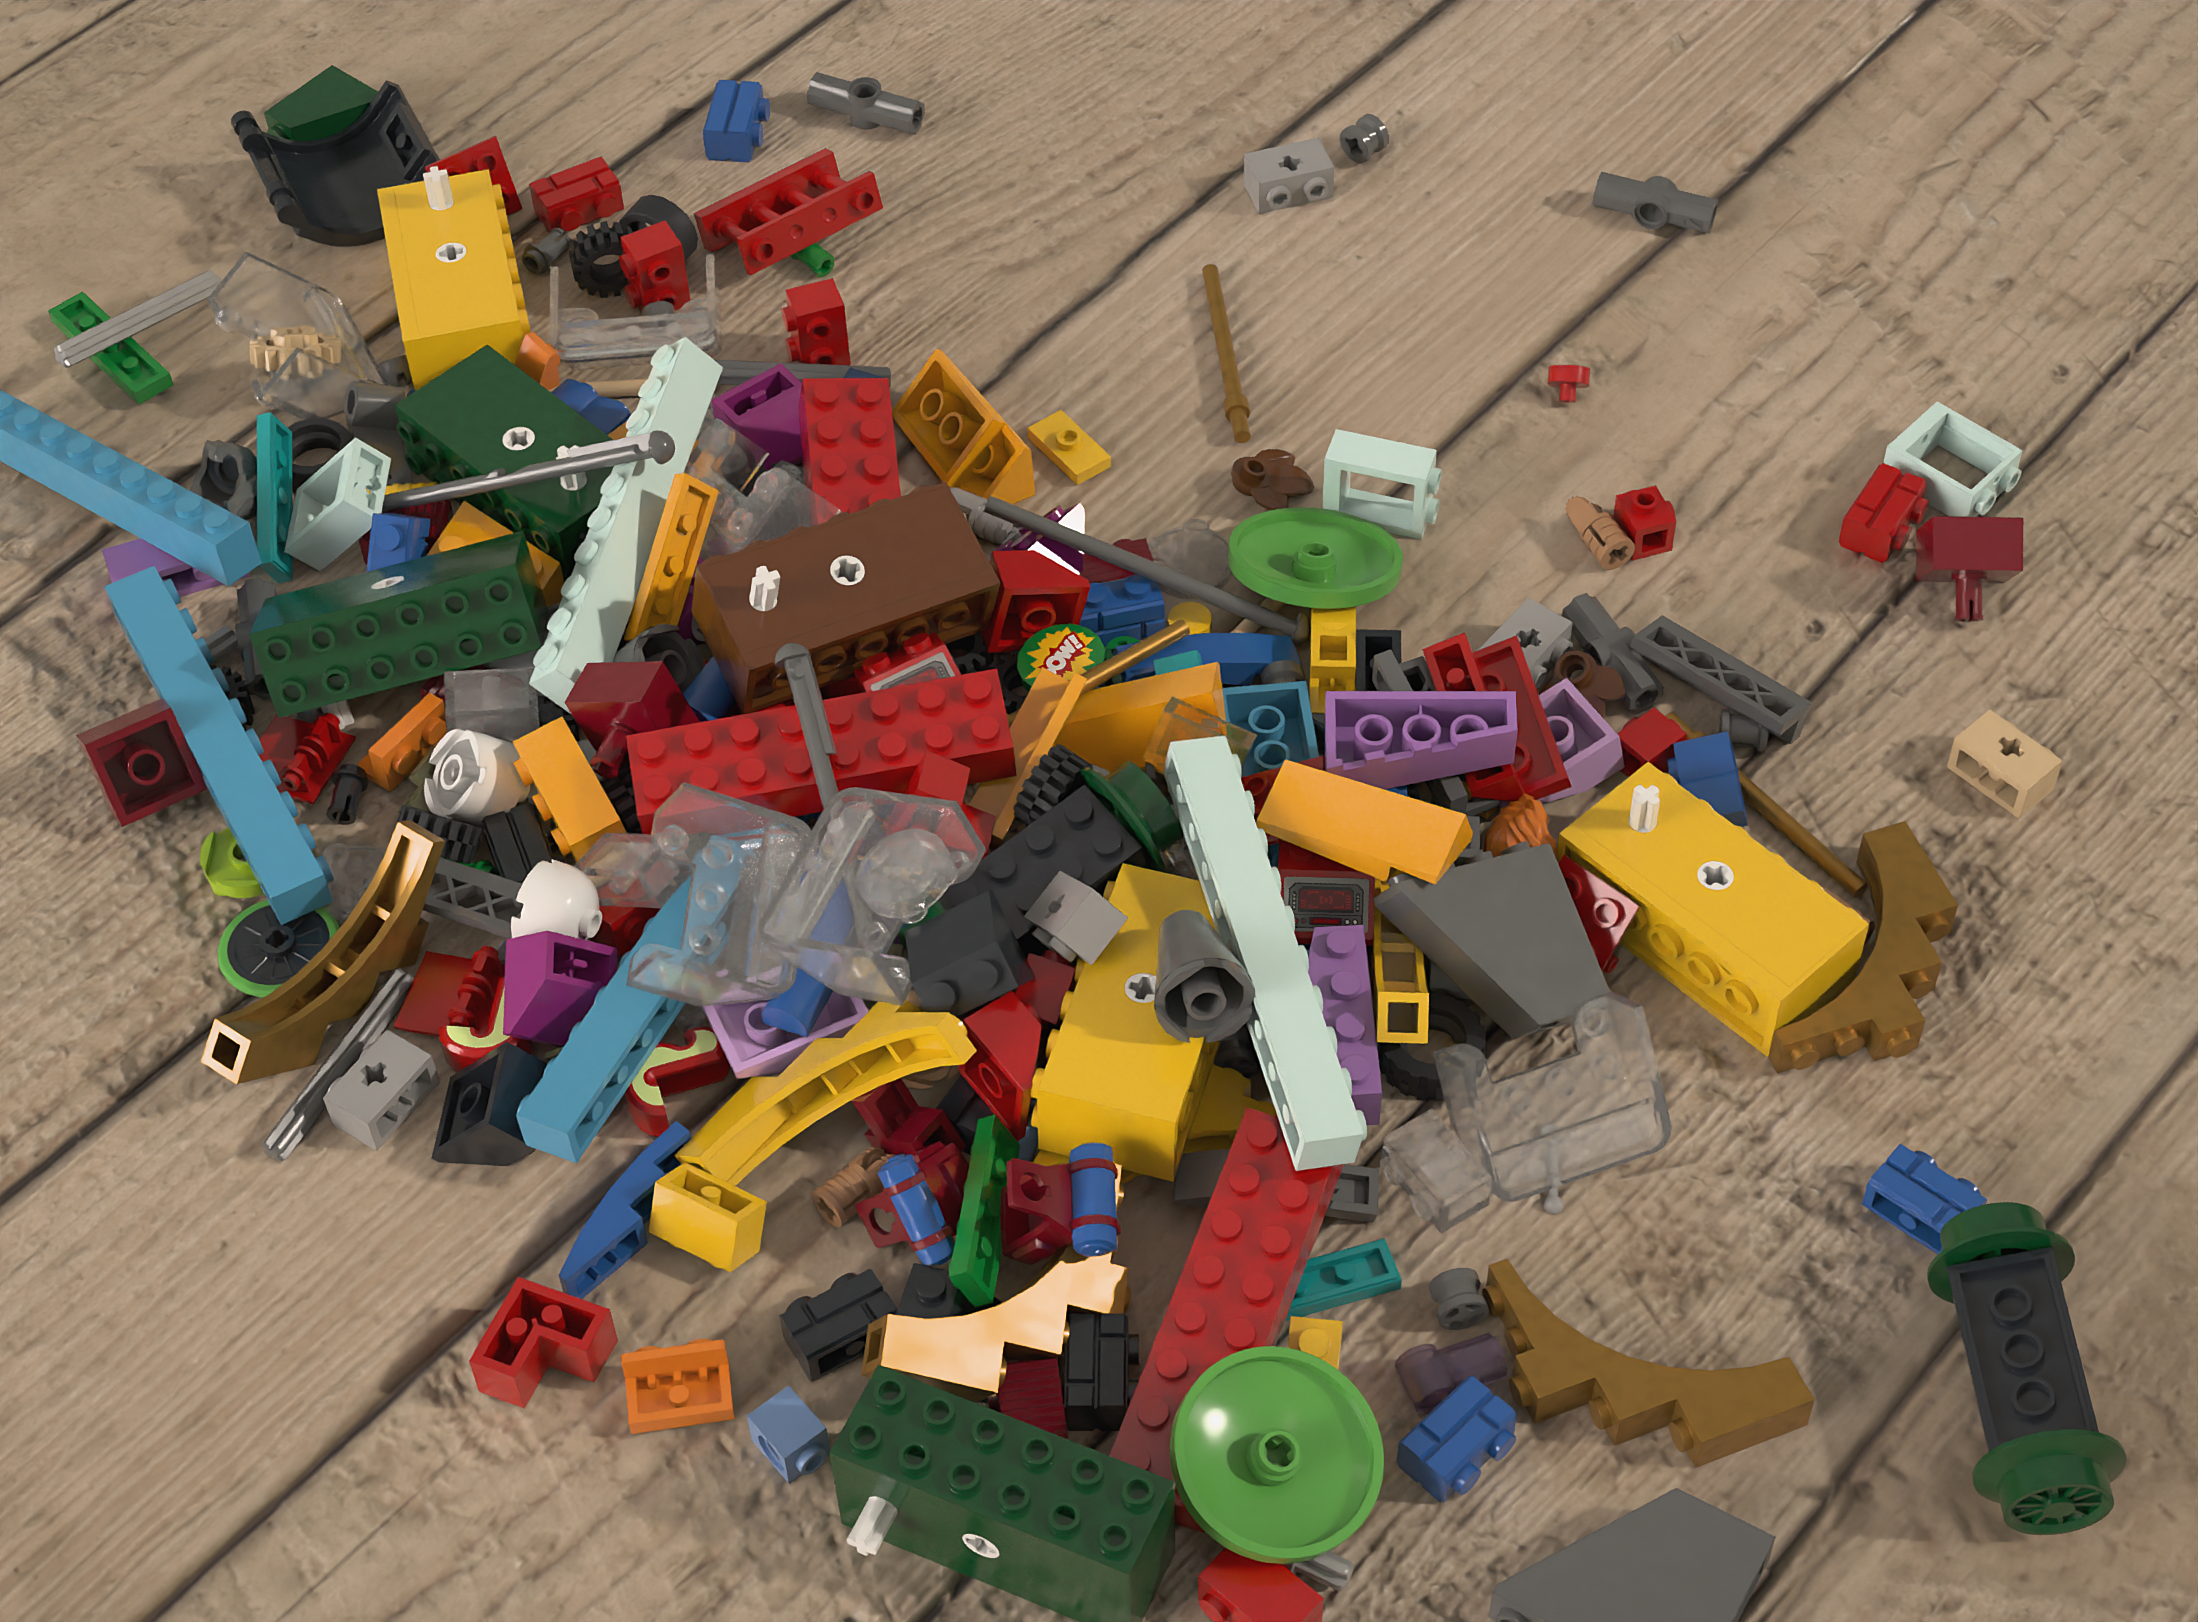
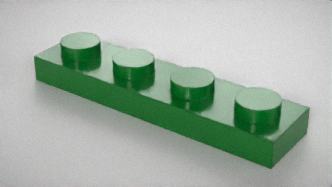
M83 291L48 310L52 323L69 339L111 319ZM132 337L89 357L138 405L173 386L170 373Z
M996 1115L978 1119L975 1139L971 1146V1160L967 1181L964 1183V1198L960 1219L956 1225L957 1235L953 1256L949 1263V1278L953 1285L960 1289L975 1307L993 1303L1002 1253L1000 1192L1007 1185V1161L1012 1158L1018 1159L1020 1144Z

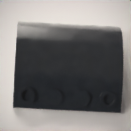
M388 80L384 82L367 110L354 123L334 135L317 140L293 141L263 132L249 111H239L231 118V125L239 136L243 149L249 153L266 187V195L274 206V211L279 221L292 226L297 236L329 246H360L385 239L377 189L424 181L423 173H427L425 166L440 160L400 86Z

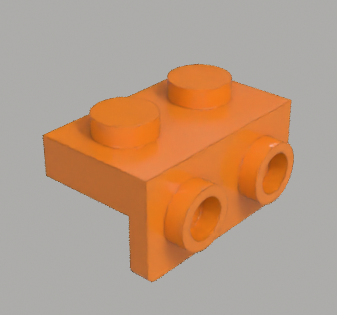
M429 692L368 750L369 753L357 764V766L365 770L368 779L391 792L415 769L431 745L439 742L450 732L443 700Z
M696 1339L686 1345L665 1348L646 1346L635 1352L621 1355V1364L626 1384L628 1424L631 1434L735 1419L730 1363L724 1340Z

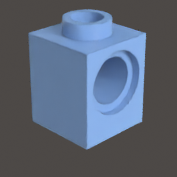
M790 1386L784 1388L747 1415L752 1442L789 1484L802 1474L808 1475L816 1471L829 1455L830 1445L827 1428Z

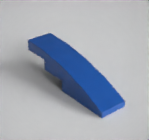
M1201 633L1184 637L1125 670L1120 675L1123 683L1156 676L1153 660L1193 650H1198L1201 654L1202 665L1214 662L1219 663L1222 683L1240 686H1250L1256 674H1261L1262 670L1273 662L1290 660L1297 662L1302 667L1303 665L1290 636L1257 633ZM1137 643L1115 647L1113 656Z
M677 1120L634 1160L609 1189L579 1233L559 1273L563 1293L583 1299L648 1244L644 1224L651 1217L655 1182L681 1165L674 1155L691 1139L690 1132Z

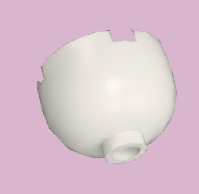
M551 859L552 863L544 860L539 862L527 875L518 892L516 901L524 905L520 919L512 916V938L543 931H551L583 940L594 937L600 928L602 913L599 910V897L593 882L583 871L566 863Z

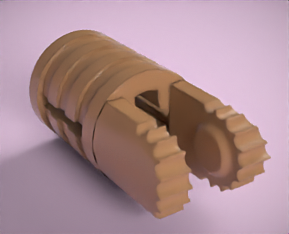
M1572 496L1571 499H1568L1565 508L1566 514L1579 531L1580 539L1589 551L1592 552V555L1598 560L1602 568L1613 570L1624 565L1632 557L1635 545L1614 517L1602 510V507L1598 504H1590L1584 497Z
M876 1146L870 1147L852 1162L845 1165L842 1170L835 1173L831 1179L825 1181L821 1187L814 1190L811 1194L812 1201L823 1218L834 1227L840 1228L848 1219L857 1214L856 1204L858 1202L882 1193L884 1186L877 1173L888 1162V1159L895 1155L884 1153L883 1149Z

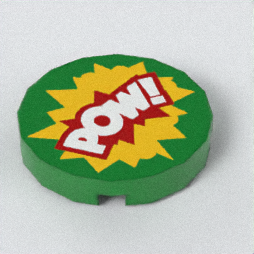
M1075 624L1053 625L1038 631L1025 642L1018 654L1017 669L1025 690L1029 692L1042 667L1070 681L1074 673L1081 675L1106 661V651L1100 637L1089 628Z

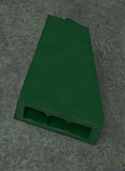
M331 65L264 112L268 126L267 133L293 141H311L334 135L361 117L378 91Z

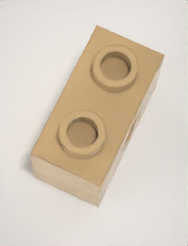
M1989 709L1954 738L1947 768L2020 819L2054 790L2063 760L2054 755L2050 749L2041 746L2021 732L2013 723L2004 720Z

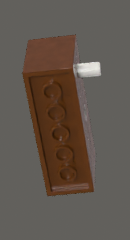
M943 482L934 486H919L909 494L892 500L880 499L872 503L868 508L850 514L847 512L836 514L827 522L809 528L806 526L797 527L789 531L785 536L767 542L764 540L755 541L743 550L725 556L718 554L707 558L701 564L696 565L692 614L742 714H748L793 698L786 668H777L775 666L776 653L783 645L799 643L808 649L818 686L822 688L855 676L853 671L862 667V662L865 659L878 653L890 654L904 647L903 643L917 634L927 633L930 635L935 632L943 643L947 644L989 629L1000 581L948 484Z

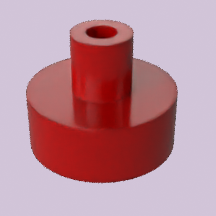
M1552 365L1548 368L1547 384L1560 388L1559 402L1574 403L1576 402V389L1589 387L1590 368Z

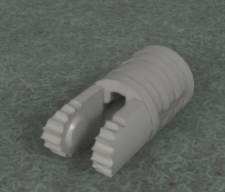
M957 487L950 488L960 509L965 513L967 522L975 536L1001 545L1010 533L1018 531L1020 526L983 512L988 499Z

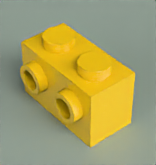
M684 1162L655 1182L649 1233L669 1242L676 1248H681L708 1261L716 1268L724 1269L731 1273L759 1252L767 1201Z

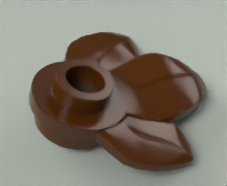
M1280 449L1262 450L1255 457L1239 458L1234 462L1231 469L1232 484L1235 489L1244 495L1253 496L1257 504L1268 510L1288 508L1287 497L1312 493L1315 488L1307 472L1298 466H1294L1295 456Z
M1569 651L1561 655L1554 667V678L1546 683L1539 692L1540 695L1567 678L1603 719L1606 713L1605 701H1613L1625 695L1624 683L1618 672L1612 667L1597 665L1591 655L1581 651ZM1577 670L1584 671L1581 676L1570 679L1573 672Z

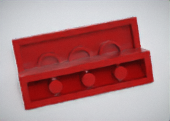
M1465 632L1422 649L1436 691H1516L1518 731L1514 763L1464 773L1473 797L1518 801L1523 794L1532 796L1534 800H1539L1572 787L1517 635L1475 652Z

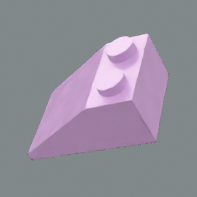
M1567 678L1539 695L1572 785L1570 788L1539 799L1542 804L1588 791L1625 767L1619 735ZM1500 800L1499 807L1504 808L1512 801Z
M789 965L701 1000V1007L737 1079L781 1074L816 1038H843L869 1012L847 970L843 973L808 1037L764 1024L762 1019V1011Z

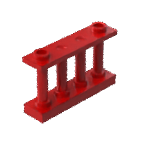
M824 148L693 214L704 249L712 253L732 242L738 244L746 272L749 275H753L883 209V204L873 172L868 171L846 182L840 177L834 152Z

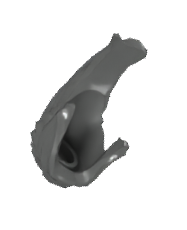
M207 440L203 448L201 468L194 478L190 491L244 520L257 517V457L249 448L221 440Z

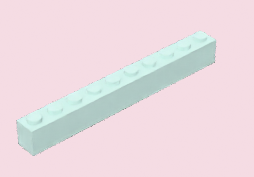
M686 337L670 346L665 344L656 351L651 359L653 368L650 376L641 386L638 393L641 398L637 409L626 423V428L628 429L626 437L646 434L656 430L668 433L674 440L675 453L669 462L662 465L656 463L653 458L613 467L611 475L604 481L600 493L603 495L599 506L588 520L587 526L590 529L586 539L574 555L576 564L573 572L561 588V595L563 597L559 608L551 616L547 624L549 633L546 641L538 650L533 660L535 669L529 684L570 714L571 712L564 702L586 664L612 662L639 591L674 475L684 473L723 369L721 365Z
M1226 736L1170 742L1163 773L1216 932L1247 971L1255 987V997L1251 1005L1253 1012L1246 1023L1295 1170L1300 1171L1354 1163L1361 1142L1365 1141L1367 1137L1366 1120L1363 1112L1356 1110L1352 1101L1351 1077L1347 1068H1341L1336 1055V1034L1332 1026H1326L1322 1014L1323 999L1321 991L1317 985L1312 986L1308 974L1309 960L1307 951L1303 945H1298L1294 934L1295 919L1293 911L1289 905L1285 906L1280 894L1281 878L1279 871L1276 867H1271L1267 857L1268 843L1265 831L1262 828H1257L1254 819L1255 808L1252 794L1250 791H1244L1241 782L1240 759L1237 754L1231 753Z

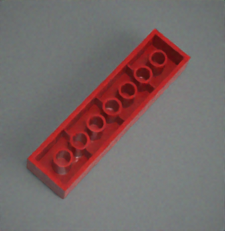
M803 378L798 413L809 527L827 522L832 516L839 513L847 512L850 514L868 508L872 503L880 499L892 500L901 497L889 379ZM855 676L824 687L825 700L862 693Z
M997 669L822 700L837 752L836 755H829L843 808L899 798L927 750L969 767L970 773L967 785L1017 776L1014 748ZM796 705L626 736L637 816L646 844L824 811Z
M1246 1108L1109 1455L1174 1481L1170 1463V1436L1173 1421L1181 1401L1197 1379L1219 1360L1245 1349L1276 1346L1344 1164L1296 1171L1277 1116ZM1175 1485V1523L1205 1533L1188 1512Z

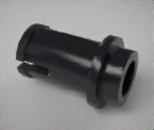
M344 764L333 773L332 782L335 787L326 815L334 822L337 813L341 812L338 824L349 825L356 820L361 792L367 789L369 781L363 768L354 764Z

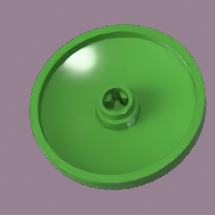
M1300 507L1270 510L1241 522L1230 535L1227 560L1234 576L1245 586L1263 596L1296 606L1332 609L1371 603L1393 591L1401 578L1403 553L1398 542L1388 532L1374 523L1334 510Z
M1265 1346L1245 1349L1233 1353L1209 1367L1197 1379L1181 1401L1173 1421L1170 1436L1171 1470L1180 1498L1188 1512L1198 1525L1215 1541L1241 1556L1256 1561L1276 1564L1299 1563L1320 1557L1334 1550L1345 1542L1369 1516L1379 1495L1383 1480L1384 1450L1382 1438L1374 1414L1363 1395L1344 1374L1326 1361L1312 1354L1287 1347Z

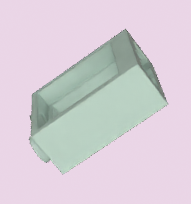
M1936 402L1887 446L1884 463L1900 469L1902 474L1908 472L1925 479L1927 485L1924 498L1929 500L1930 506L1951 517H1976L1978 514L1985 515L1993 506L1996 497L2003 491H2011L2017 484L2021 476V470L2018 467L2023 450L1943 404ZM1939 445L1988 475L1971 490L1921 460Z
M1336 429L1324 459L1323 509L1354 515L1374 523L1388 533L1422 540L1427 523L1435 524L1440 500L1433 498V494L1436 495L1442 476V469L1435 468L1437 450ZM1351 472L1415 485L1414 502L1350 488Z
M356 437L297 489L284 552L321 572L368 532L372 526L373 513L382 512L391 458Z

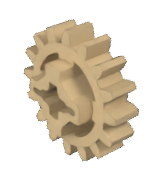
M313 326L275 327L271 329L270 336H257V339L250 340V364H255V368L266 367V371L276 370V376L279 377L314 376L320 373L322 366L333 367L334 363L341 362V339L336 338L335 335H324V332H315V327Z

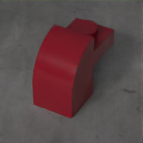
M901 1078L883 1084L851 1100L870 1128L864 1134L872 1146L883 1149L884 1153L889 1155L891 1153L894 1155L914 1154L924 1147L939 1141L943 1145L953 1142L960 1152L967 1147L944 1111L919 1106Z

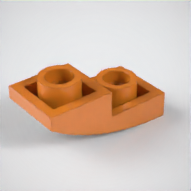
M534 332L526 334L515 366L547 390L559 386L558 366H560V357L558 352L551 344H546Z

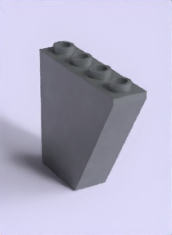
M1525 841L1504 849L1501 852V856L1493 857L1491 851H1486L1464 861L1465 865L1455 867L1453 862L1436 885L1408 873H1402L1389 879L1387 882L1390 888L1373 898L1377 909L1513 1039L1589 1018L1614 1004L1550 843L1531 848L1529 842Z
M1675 1488L1498 1583L1492 1592L1489 1618L1496 1622H1738L1769 1562L1776 1537Z

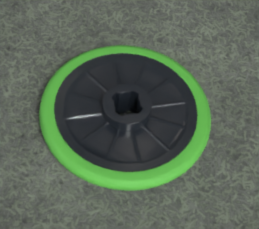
M264 900L245 909L227 926L218 946L219 967L228 982L238 990L249 995L265 997L296 975L318 954L338 931L339 925L334 916L323 906L281 925L268 900Z

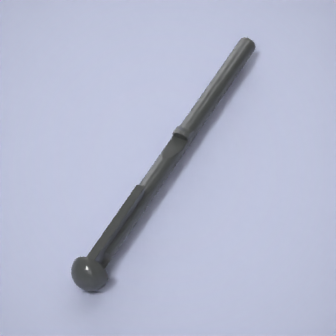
M656 430L646 434L568 449L567 452L570 457L532 464L506 475L505 469L499 468L488 474L384 495L381 513L653 458L656 463L662 465L672 459L675 453V443L668 433Z
M991 495L986 502L983 510L985 513L1245 619L1280 631L1291 637L1294 646L1304 643L1310 635V622L1302 613H1299L1296 619H1289L1273 610Z
M787 643L777 651L775 666L777 668H786L875 1000L889 999L894 996L857 862L855 838L853 835L848 836L846 831L844 811L829 755H836L837 752L811 655L803 645Z

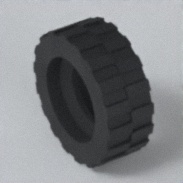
M1429 992L1428 1029L1442 1031L1450 1035L1455 1043L1454 1054L1446 1062L1425 1063L1414 1059L1410 1055L1407 1043L1378 1042L1377 1051L1381 1074H1385L1387 1082L1392 1087L1398 1088L1400 1093L1407 1097L1409 1095L1417 1097V1100L1435 1099L1436 1102L1444 1101L1447 1097L1453 1096L1455 1098L1461 1095L1463 1090L1466 1088L1469 1090L1474 1085L1475 1078L1479 1077L1482 1071L1486 1032L1484 1025L1480 1023V1016L1476 1011L1473 1012L1469 1008L1470 1005L1463 1000L1459 1001L1454 996L1446 993L1441 995L1436 994V992Z

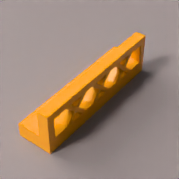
M686 473L674 475L623 640L626 642H630L647 628L658 624H671L676 627L678 625L719 490Z
M1043 667L1041 668L1010 727L1017 776L981 782L969 804L972 807L996 816L989 845L990 848L996 850L1001 846L1016 818L1013 814L1015 812L1013 808L1018 802L1016 800L1018 793L1024 789L1022 785L1025 779L1030 778L1032 775L1030 771L1035 765L1038 766L1040 764V758L1044 754L1048 755L1049 749L1055 744L1084 688L1087 678L1074 673L1071 681H1068Z

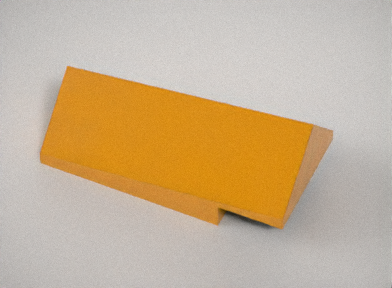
M936 348L893 408V419L939 478L946 482L949 487H957L986 499L991 495L1011 504L1034 496L1035 485L1030 448L946 354Z
M1218 662L1090 690L1079 696L1053 746L1056 747L1057 744H1060L1090 764L1109 770V773L1125 761L1133 762L1145 773V762L1156 759L1161 769H1164L1170 742L1226 736L1229 745L1220 665Z
M1289 760L1284 761L1256 821L1257 828H1262L1265 833L1384 882H1387L1398 869L1436 885L1470 843L1473 835L1466 814Z

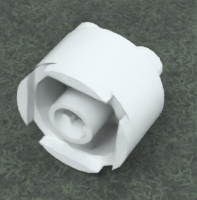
M455 729L448 732L435 747L429 763L436 765L433 779L425 777L424 795L429 810L447 819L483 828L481 823L483 817L501 811L508 813L517 803L523 802L529 794L530 785L525 787L513 765L514 761L520 759L514 744L473 730Z

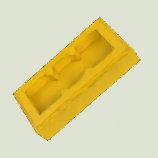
M1062 410L1027 428L1028 439L1077 486L1111 467V456Z

